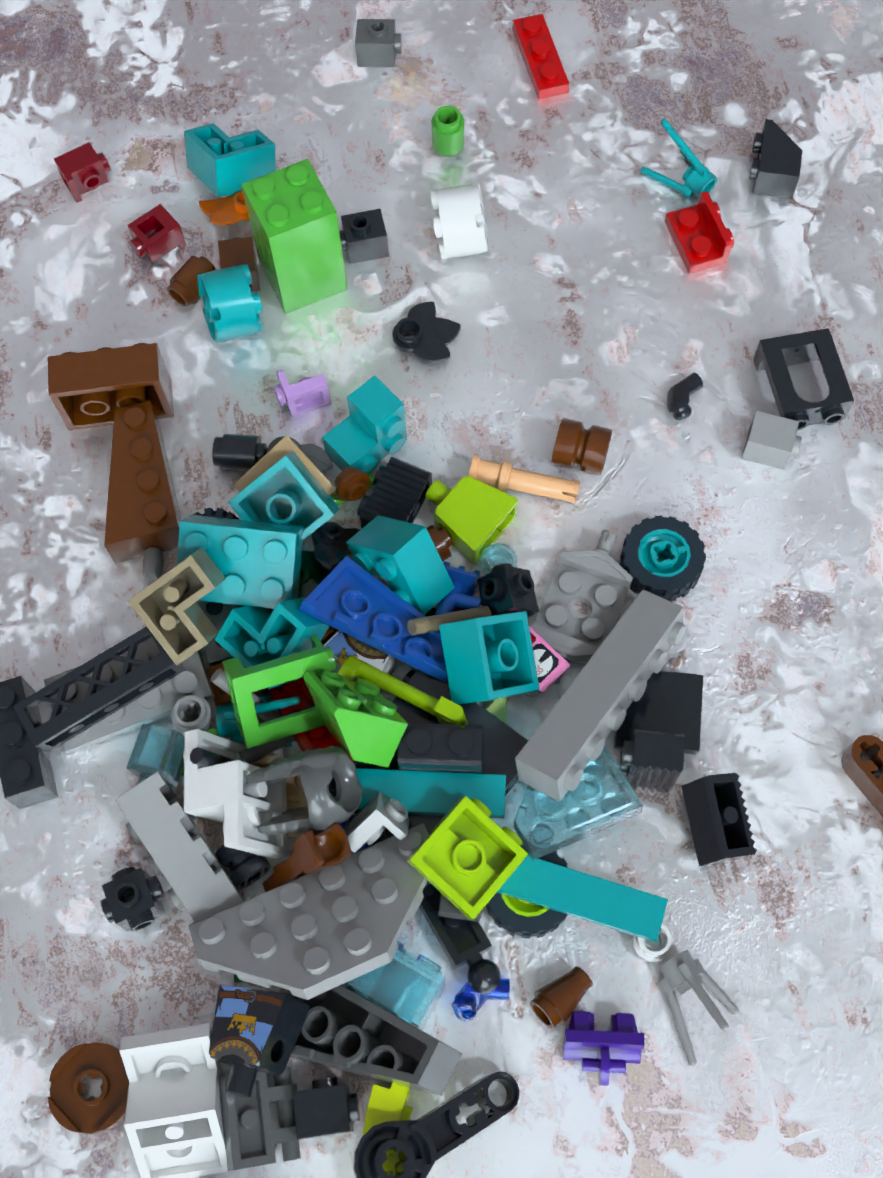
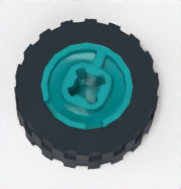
M662 515L655 516V518L643 519L638 525L635 524L631 528L630 534H627L624 540L619 564L633 577L630 589L638 594L645 590L671 602L676 601L679 597L683 598L688 595L690 589H694L697 585L706 561L705 545L703 540L701 541L698 537L699 533L695 529L690 528L687 522H681L672 516H669V518L662 517Z

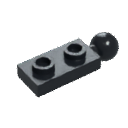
M432 884L425 886L422 891L424 898L419 908L454 970L467 963L469 966L467 980L470 987L480 994L493 992L500 984L501 973L499 967L493 961L482 957L483 953L491 949L492 944L481 925L475 921L438 916L440 892Z

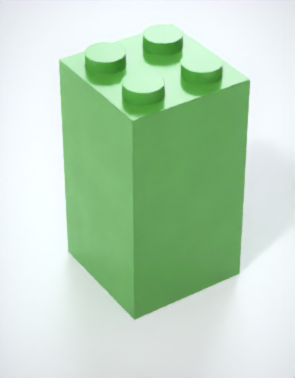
M305 159L241 184L259 263L284 313H290L347 290L337 212L309 160Z

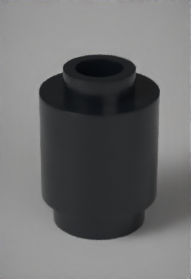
M224 434L223 437H215L212 449L214 466H222L223 470L248 471L266 455L267 444L261 443V437L255 435Z

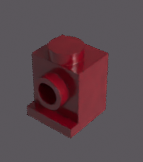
M90 142L54 158L60 176L76 203L82 201L80 195L109 182L106 173L111 171L110 165L102 152L98 154L95 152Z
M161 204L127 225L132 237L129 244L140 259L146 256L153 263L179 246L182 249L186 246L180 224Z

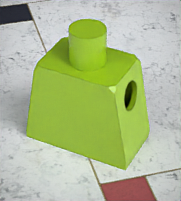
M470 476L462 477L453 489L436 480L429 487L425 496L438 506L434 511L435 528L437 530L441 527L444 528L450 536L454 547L474 566L479 563L517 517V498Z

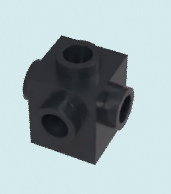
M504 563L494 566L490 573L477 580L480 599H482L481 604L490 608L491 616L526 611L529 618L539 612L530 570L513 567L512 564Z
M135 867L122 869L111 876L112 881L101 885L106 897L101 900V906L108 922L112 923L115 921L116 925L126 931L131 930L134 932L152 925L155 922V918L166 914L161 900L165 898V894L156 875L151 877L142 868L135 869ZM135 893L134 898L126 903L124 898Z

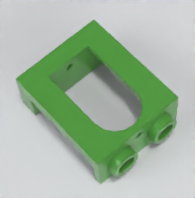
M316 634L310 636L312 649L244 668L238 657L222 661L237 727L247 749L324 725L316 706L258 724L252 692L302 678L306 670L322 674L325 670H336V662L329 646L324 648Z

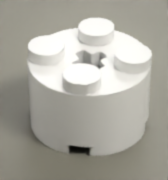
M468 184L431 190L434 211L439 210L437 216L433 217L436 238L443 237V239H439L441 259L488 252V237L480 185Z

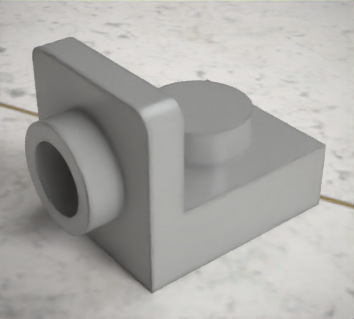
M379 791L346 823L345 834L351 851L355 853L365 842L368 845L374 843L385 828L399 840H403L408 835L410 818L406 808L394 798L389 799Z

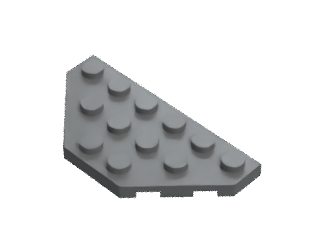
M422 823L409 829L408 835L403 840H399L396 836L390 837L350 855L339 865L306 874L188 926L196 955L202 968L216 973L219 970L237 974L240 980L266 988L274 985L290 990L293 996L309 1000L390 963L398 949L397 940L404 926L411 924L424 898L422 891L427 880L407 862L429 836L424 824Z

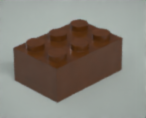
M137 343L128 347H104L96 351L65 352L61 355L48 356L49 396L68 430L114 425L115 409L146 401H151L158 419L174 417L172 381L157 343Z

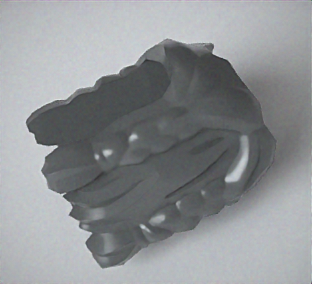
M329 746L325 749L319 747L315 750L298 751L289 757L275 758L266 768H258L246 777V785L299 775L308 805L307 807L286 810L282 815L271 818L269 822L257 826L258 832L266 835H276L277 833L286 834L289 832L296 834L300 831L307 832L312 829L319 831L348 820L358 808L364 791L357 778L356 764L349 757L345 748ZM333 777L337 789L335 800L332 799L328 788Z

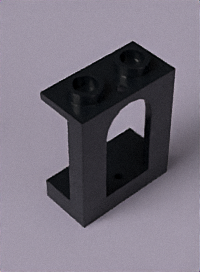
M829 328L759 341L753 360L757 371H766L780 417L799 421L797 431L809 425L819 423L826 425L836 424L846 418L854 403V398ZM820 360L829 386V395L823 401L808 402L796 393L787 366Z

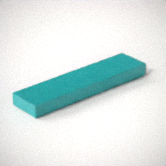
M355 769L358 781L364 791L361 802L355 812H358L381 791L387 798L398 800L406 808L408 814L444 816L458 799L467 796L470 800L474 797L485 804L492 813L489 818L504 819L506 775Z
M528 855L497 891L500 894L653 942L658 941L668 902L666 898Z

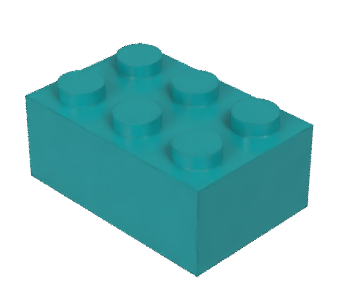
M189 515L179 523L177 564L203 547L226 579L198 601L275 609L278 602L298 599L304 526Z

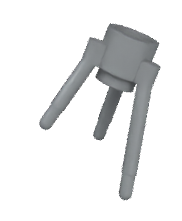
M686 950L672 957L659 967L665 976L659 981V984L666 994L688 1063L694 1067L697 1064V1060L675 990L678 989L681 996L694 990L722 1031H727L729 1025L701 984L704 983L733 1015H738L739 1009L707 974L699 960H694L689 951Z

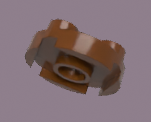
M85 1043L71 1048L60 1057L51 1071L49 1079L51 1082L49 1089L50 1097H48L50 1111L57 1122L70 1131L86 1134H97L118 1125L125 1118L129 1090V1079L120 1049L110 1044ZM90 1077L96 1080L100 1077L103 1083L100 1086L102 1093L98 1098L91 1096L86 1099L83 1094L87 1089L84 1084L86 1078Z

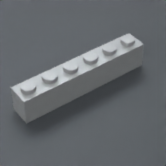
M645 590L639 593L516 756L518 779L521 782L561 802L568 790L574 791L583 777V770L590 760L594 761L600 756L605 745V739L609 733L620 728L625 719L627 708L632 701L637 702L643 696L647 681L652 673L657 674L661 671L668 651L673 645L678 646L683 640L686 633V625L683 624L684 607Z

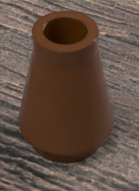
M575 966L570 972L534 992L535 998L530 1002V1006L539 1020L548 1028L554 1029L558 1024L563 1026L585 993L593 986L592 980L583 969Z

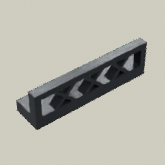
M145 627L13 707L34 747L50 752L186 669L182 663L176 666L150 630ZM152 637L161 654L147 662L134 659L138 645ZM128 651L126 657L120 656V655H122L123 653H125V652ZM112 660L124 663L119 679L112 683L100 680L105 664ZM132 665L139 666L131 671ZM93 672L91 678L85 677V676H87L88 674H90V673ZM77 681L89 683L84 700L77 704L65 702L70 685ZM97 686L104 687L96 692ZM57 694L56 699L50 698L51 696ZM41 702L54 704L50 720L37 727L28 710ZM62 707L69 708L61 713Z

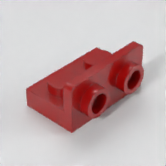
M708 191L700 193L697 205L666 213L664 222L689 274L727 263L730 250L734 246L733 235L729 228H725L721 220L720 208L716 202L712 201Z

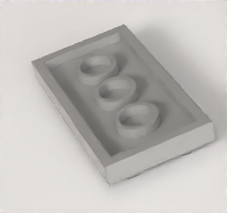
M153 638L145 640L138 645L134 659L147 662L161 654ZM200 650L182 662L186 669L185 671L63 743L64 751L71 754L171 715L175 703L184 696L198 695L206 701L215 698ZM128 651L125 652V653H123V654L120 655V656L126 657ZM112 660L105 664L100 680L112 683L119 679L124 663ZM132 665L131 671L139 666ZM78 667L44 679L45 687ZM93 672L90 673V674H88V675L85 676V677L91 678ZM77 681L70 685L65 702L77 704L84 700L89 683ZM97 686L96 692L104 687ZM57 694L51 696L50 698L56 699ZM62 707L61 713L69 708Z

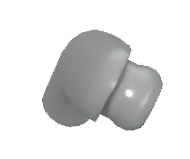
M155 547L147 548L144 551L142 576L147 585H150L162 576L163 553Z

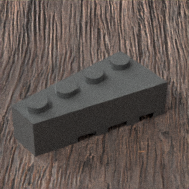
M343 985L337 986L309 1000L291 995L310 1005L309 1012L290 1056L292 1058L442 1096L463 1054Z

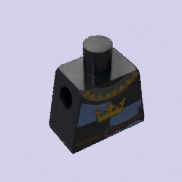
M220 984L209 1055L210 1058L231 1066L225 1092L251 1098L257 1072L280 1075L285 1071L309 1012L310 1005L285 993Z

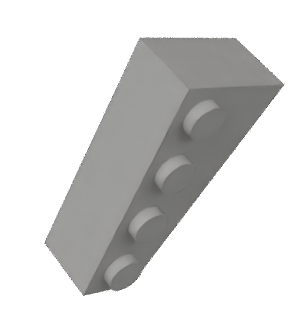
M158 771L115 799V802L129 822L126 824L129 833L138 845L143 843L150 853V856L146 859L159 878L165 876L172 888L167 891L171 900L180 912L186 909L194 922L189 926L245 902L191 816L184 813V806L178 796Z

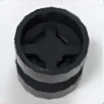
M224 844L215 853L222 866L230 867V879L238 890L246 888L261 879L272 867L265 856L224 847Z

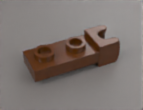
M336 823L317 835H314L312 830L303 833L293 843L294 848L290 851L291 856L287 860L273 867L274 873L262 883L265 893L311 872L343 863L351 855V847L341 825Z

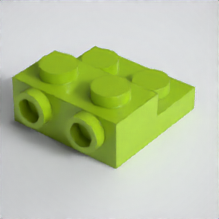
M467 796L458 799L431 830L432 833L411 855L407 862L469 920H474L526 858L528 853L520 847L523 842L515 832L506 826H503L501 829L489 818L492 813L485 804L474 797L470 800Z

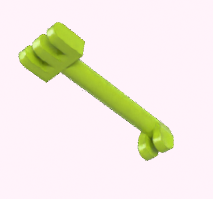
M352 655L343 663L337 673L347 681L355 683L361 678L370 681L381 689L436 716L440 724H456L460 728L468 725L463 708L460 705L442 696L438 700Z

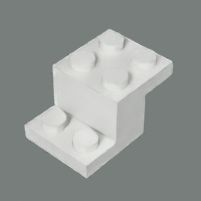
M199 729L185 732L183 752L184 813L223 823L224 847L273 859L287 857V833L266 835L259 833L257 826H260V824L269 822L271 818L282 815L287 810L286 778L246 785V777L260 768L242 762L239 752L247 748L246 746ZM199 747L235 759V761L202 767L190 761V753L194 748Z
M209 1023L121 1037L120 1054L129 1079L124 1126L141 1178H193L229 1172L227 1168L219 1077L223 1076L220 1062L210 1058L209 1055L212 1034Z

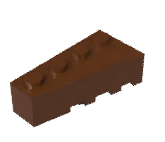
M151 401L117 408L114 412L104 546L114 563L143 557L144 551L150 547L158 548L161 551L178 548L181 516L160 422Z

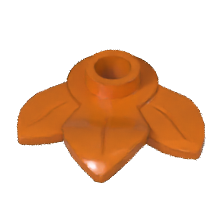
M242 190L235 192L231 196L199 201V207L203 213L211 217L210 223L231 225L240 220L250 221Z

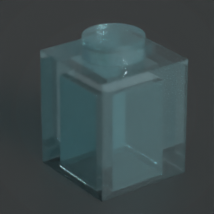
M143 723L126 768L139 777L137 783H141L158 771L170 787L177 788L184 766L185 737L179 731Z

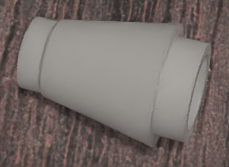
M187 695L179 699L173 706L171 718L178 730L187 732L195 729L202 731L211 729V708L203 697Z

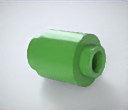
M442 106L435 112L431 120L432 146L442 156H454L464 148V118L456 107Z

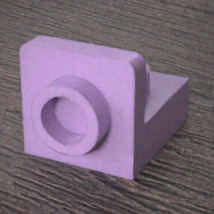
M284 370L276 372L279 385L274 386V390L280 406L287 405L291 417L331 404L328 384L324 374L315 377H305L297 383L289 385Z

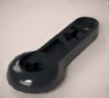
M506 1072L492 1073L477 1080L416 1120L386 1121L373 1126L361 1137L354 1152L353 1170L355 1177L426 1178L435 1161L515 1108L520 1092L516 1080ZM493 1081H498L505 1087L506 1100L502 1106H496L489 1098L488 1089ZM478 1103L482 1110L475 1111L466 1118L467 1124H458L456 1116L460 1114V1109ZM388 1149V1155L397 1154L399 1157V1162L395 1165V1175L394 1171L385 1172L382 1164L388 1160L385 1153Z

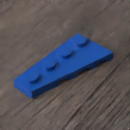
M346 556L302 602L299 611L445 683L448 681L440 630L411 635L407 628L408 621L426 616L408 602L402 600L395 592Z

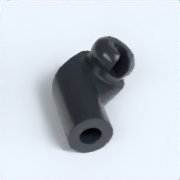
M697 373L690 374L672 386L668 391L667 409L673 413L675 420L686 419L692 413V409L688 405L690 402L689 396L703 387V381Z

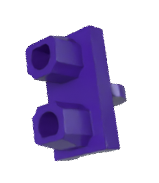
M573 1011L569 1029H565L563 1060L582 1061V1072H598L599 1086H608L610 1073L625 1074L626 1063L640 1064L641 1052L645 1046L644 1033H638L635 1017L630 1013L611 1015L610 1031H595L594 1014L586 1011Z

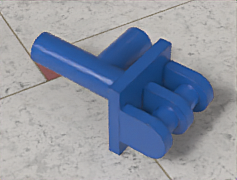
M444 561L443 564L455 588L440 601L435 615L453 612L454 607L463 610L480 607L482 599L473 597L477 588V580L480 578L481 571L475 570L472 573L465 571L464 566L454 568L450 566L449 562Z

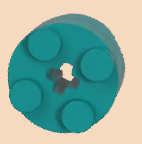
M247 264L197 275L199 297H203L205 307L203 308L204 317L213 341L216 340V343L262 332V324L259 313H262V304L259 294L257 292L251 293L249 285L252 284V278Z

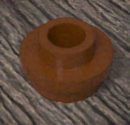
M349 467L343 470L334 481L337 496L342 501H356L362 498L368 490L370 477L365 471L359 470L357 467Z

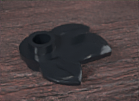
M424 302L413 306L407 318L401 319L393 329L392 338L396 347L403 351H413L420 359L427 362H442L450 358V351L447 345L458 336L461 326L454 321L436 317L434 302ZM407 335L415 336L413 338H405Z
M325 522L311 534L315 547L313 551L315 561L329 572L346 556L352 560L353 554L346 542L361 529L343 528L335 522Z

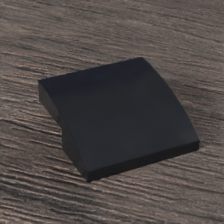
M660 671L656 674L653 672L647 681L643 696L637 702L632 701L627 708L625 719L620 728L615 732L614 748L623 749L624 740L630 741L635 729L685 734L684 753L696 755L700 751L703 675Z

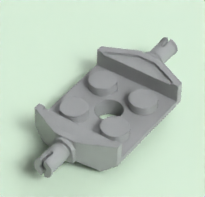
M602 530L599 542L594 550L561 552L558 565L535 622L531 625V628L569 664L570 662L587 663L616 625L633 579L610 556L617 535L611 531L609 539L606 541L609 530ZM576 603H584L590 608L591 614L586 618H577L570 612V607ZM562 675L553 684H560Z

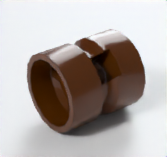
M562 418L551 463L568 468L579 464L581 471L601 476L613 430L592 425L587 430L582 422Z

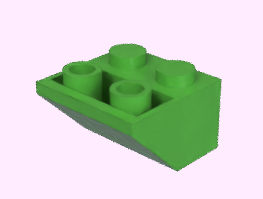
M306 670L303 679L322 722L341 746L345 748L350 757L355 761L389 767L408 725L396 711L397 706L391 701L386 700L379 693L380 688L370 681L358 679L357 683L347 681L344 677L332 671L325 670L322 674Z

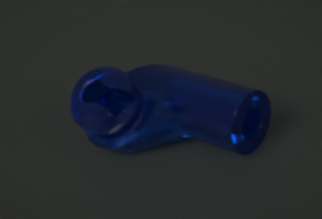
M501 978L499 986L488 994H480L474 991L467 982L455 995L452 1003L456 1017L461 1021H470L475 1018L476 1013L487 1000L509 1001L510 979Z

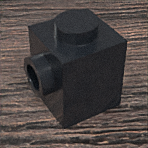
M381 209L341 216L342 230L339 231L342 251H347L350 264L389 256L387 233Z
M337 1077L313 1080L312 1089L293 1092L297 1139L354 1132L353 1122L360 1121L357 1093L350 1094L349 1086L346 1084L338 1085Z

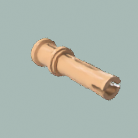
M478 454L473 455L468 476L498 490L507 492V489L571 502V504L576 502L580 481L512 468L513 464L509 463L510 461L504 460L502 463L480 459Z

